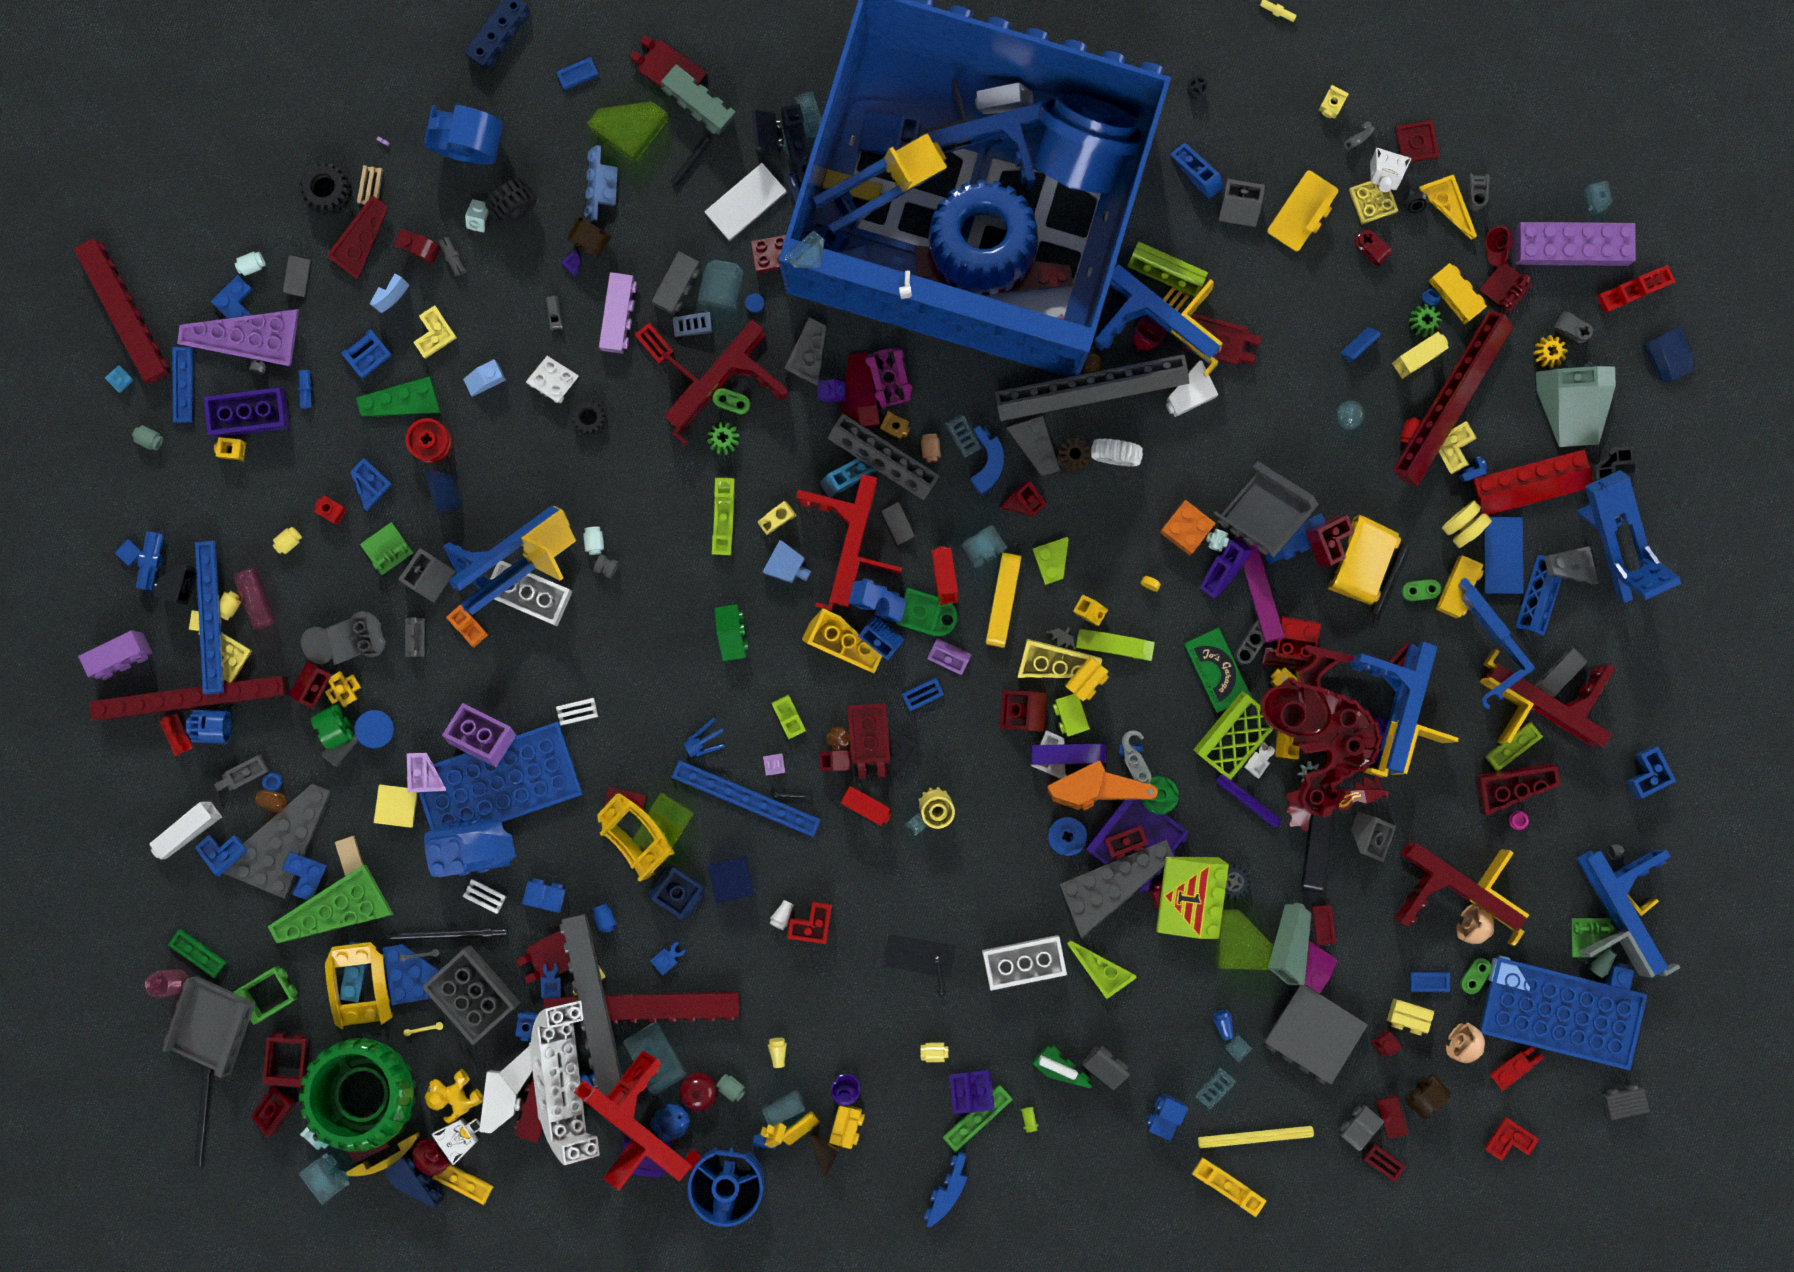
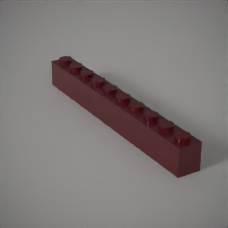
M1488 311L1393 469L1403 482L1418 486L1514 327L1505 314Z
M276 676L224 683V693L204 695L203 687L201 686L90 701L92 721H104L289 696L288 677Z
M740 992L605 995L611 1024L619 1023V1020H627V1023H638L639 1019H646L648 1023L658 1022V1019H666V1022H677V1018H685L687 1022L697 1021V1018H704L705 1021H716V1017H724L725 1021L736 1020L735 1017L740 1016ZM578 996L544 998V1009L576 1002L579 998ZM578 1021L574 1022L573 1024H581V1022Z

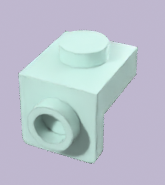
M472 199L465 215L467 229L479 232L485 231V221L489 214L488 209L485 207L486 202Z

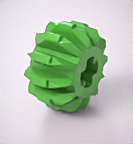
M1425 304L1423 308L1418 306L1416 311L1411 312L1413 318H1410L1409 322L1414 325L1410 329L1414 330L1416 328V335L1422 332L1423 337H1427L1428 334L1432 336L1435 334V331L1440 329L1438 324L1442 322V319L1437 317L1441 313H1434V306L1429 310L1428 304ZM1425 317V320L1429 321V323L1426 324L1422 319Z
M719 422V429L713 425L712 429L715 432H708V436L713 438L708 439L707 442L709 444L714 443L710 448L711 450L717 448V454H720L722 449H724L725 455H728V448L733 452L735 451L732 444L739 445V442L734 439L740 436L737 433L733 434L737 430L735 427L729 430L730 423H726L725 428H723L722 422ZM725 434V436L728 437V439H725L726 442L722 443V441L719 440V438H721V435Z

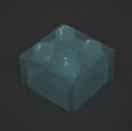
M327 1153L298 1173L321 1205L350 1184L346 1173L338 1169L334 1157Z

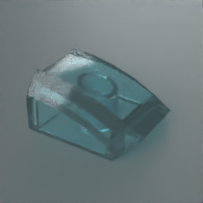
M713 260L708 263L704 271L698 303L736 311L744 273L742 269L735 263Z

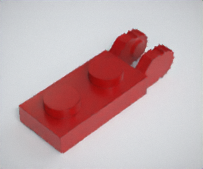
M1529 1045L1521 1052L1518 1051L1490 1073V1077L1501 1091L1508 1088L1543 1059L1542 1053L1536 1054L1529 1061L1526 1059L1525 1056L1533 1052L1536 1047Z

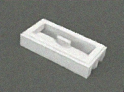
M594 698L556 707L560 726L598 717ZM589 703L592 705L591 707L562 713L563 709ZM593 710V714L565 721L563 718Z
M471 879L463 895L464 898L496 914L499 913L507 897L474 879ZM475 885L501 898L500 902L473 889V886ZM470 892L498 905L497 908L469 895Z
M1040 1055L1039 1065L1073 1080L1076 1079L1078 1074L1076 1070Z

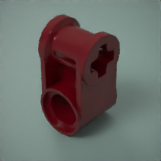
M1370 230L1363 231L1355 239L1356 247L1376 266H1380L1392 253V249ZM1365 237L1368 239L1366 244L1363 242Z

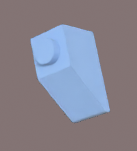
M495 360L477 367L463 379L472 397L506 381L499 364Z
M1499 955V958H1503V959H1507V960H1510V959H1511V958H1508V957H1504V956H1500V955ZM1492 958V969L1487 978L1489 981H1493L1497 964L1496 958ZM1501 962L1497 983L1506 985L1505 977L1510 973H1515L1520 977V985L1517 988L1525 990V978L1519 968L1515 965ZM1515 975L1509 976L1507 979L1508 985L1511 987L1516 986L1518 978ZM1526 983V989L1529 991L1530 987Z

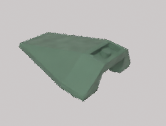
M1593 366L1536 372V391L1559 447L1599 445L1616 387L1615 367Z

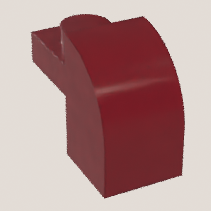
M402 228L394 244L396 248L413 254L417 259L434 265L441 248L432 240Z

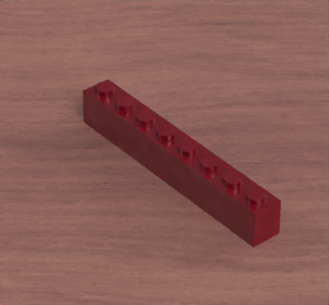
M93 238L74 248L143 381L151 385L169 375L170 372L167 369L169 364L164 357L160 356L159 351L161 349L156 341H152L150 337L152 332L147 324H143L141 320L143 315L138 308L134 307L132 303L134 298L129 291L126 292L123 286L125 281L120 274L117 275L115 271L117 268L116 264L111 258H108L106 254L108 250L105 244Z

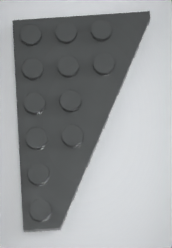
M311 784L243 843L248 851L223 874L284 899L287 898L296 875L283 871V864L289 851L301 856L305 855L331 791L316 784Z

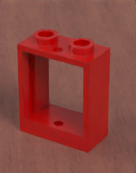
M945 546L937 547L935 550H932V562L939 605L958 603V589L951 548Z
M852 786L848 788L841 801V804L880 826L882 823L887 824L892 815L889 812L891 808Z

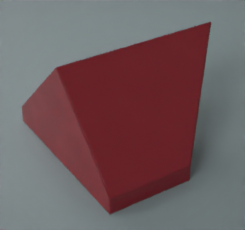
M1027 480L999 509L1027 514L1033 517L1046 505V502L1032 483Z

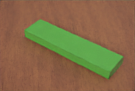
M1000 1084L993 1090L995 1110L968 1113L942 1137L955 1152L1013 1100Z

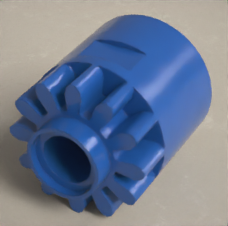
M193 710V714L186 721V733L190 735L191 742L227 744L230 740L232 720L229 711Z

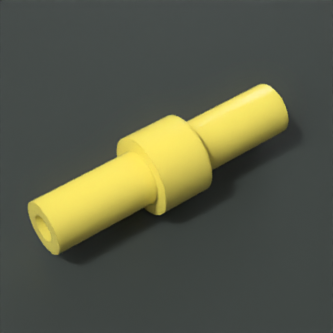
M1262 0L1260 4L1261 7L1273 12V15L1277 17L1282 16L1294 22L1297 16L1283 9L1284 6L1280 4L1275 5L1267 0Z

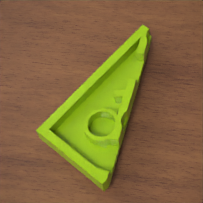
M1071 940L1067 942L1106 999L1137 978L1133 973Z

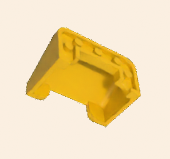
M1357 515L1351 523L1355 533L1349 536L1344 550L1346 558L1340 561L1337 570L1334 572L1336 575H1334L1333 580H1330L1327 589L1372 605L1374 601L1377 602L1380 598L1381 591H1379L1394 548H1398L1401 538L1399 533L1367 517Z

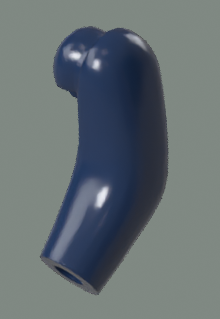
M791 172L787 174V179L792 197L796 203L801 185L797 174Z

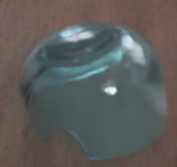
M1344 401L1336 410L1337 423L1342 428L1348 430L1355 429L1364 421V408L1357 401Z

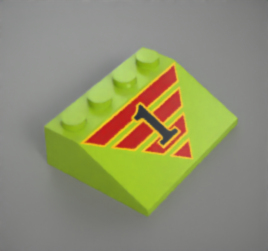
M1166 857L1156 932L1199 939H1219L1229 864L1219 857Z

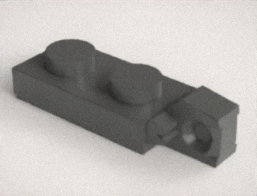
M257 755L224 772L225 774L222 775L223 780L217 782L214 786L217 791H222L226 788L229 791L235 790L268 773L269 770L262 756Z

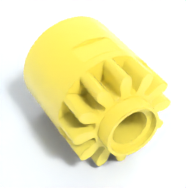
M939 787L936 790L929 788V791L927 793L923 792L922 798L919 799V809L923 821L929 827L936 829L944 828L954 818L955 809L947 791H942Z

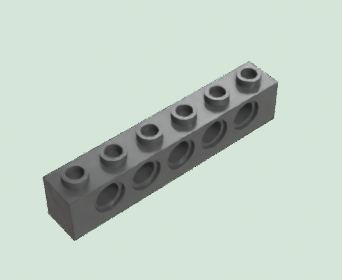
M844 414L841 415L827 438L922 500H925L939 478L938 474Z

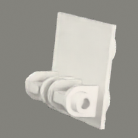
M546 356L526 383L530 387L539 390L541 394H545L546 397L548 396L553 399L555 403H562L565 393L579 376Z

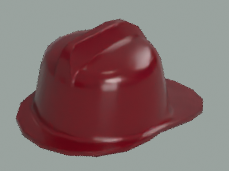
M1146 316L1140 319L1135 326L1132 339L1137 345L1136 351L1141 349L1151 351L1162 343L1167 331L1150 317Z

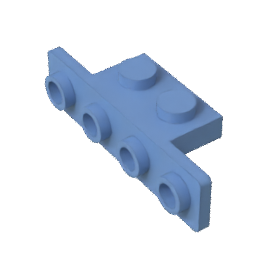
M599 145L590 148L587 156L589 169L586 175L588 188L585 194L587 206L584 214L586 221L590 223L597 221L598 204L616 205L618 167L600 164L601 146Z

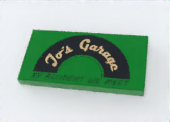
M1219 627L1184 643L1186 651L1216 713L1227 709L1242 691L1251 697Z

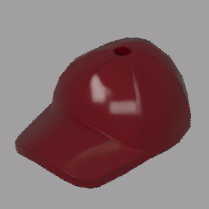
M1505 225L1491 228L1485 240L1488 262L1498 267L1506 263L1508 253L1514 244L1512 233Z

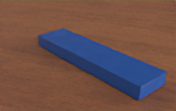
M172 347L173 423H194L193 347Z

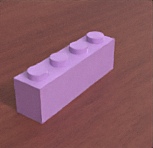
M610 272L599 343L601 351L624 354V349H628L629 338L626 336L627 330L631 329L632 319H629L630 311L633 312L634 310L632 295L637 290V282L633 275Z

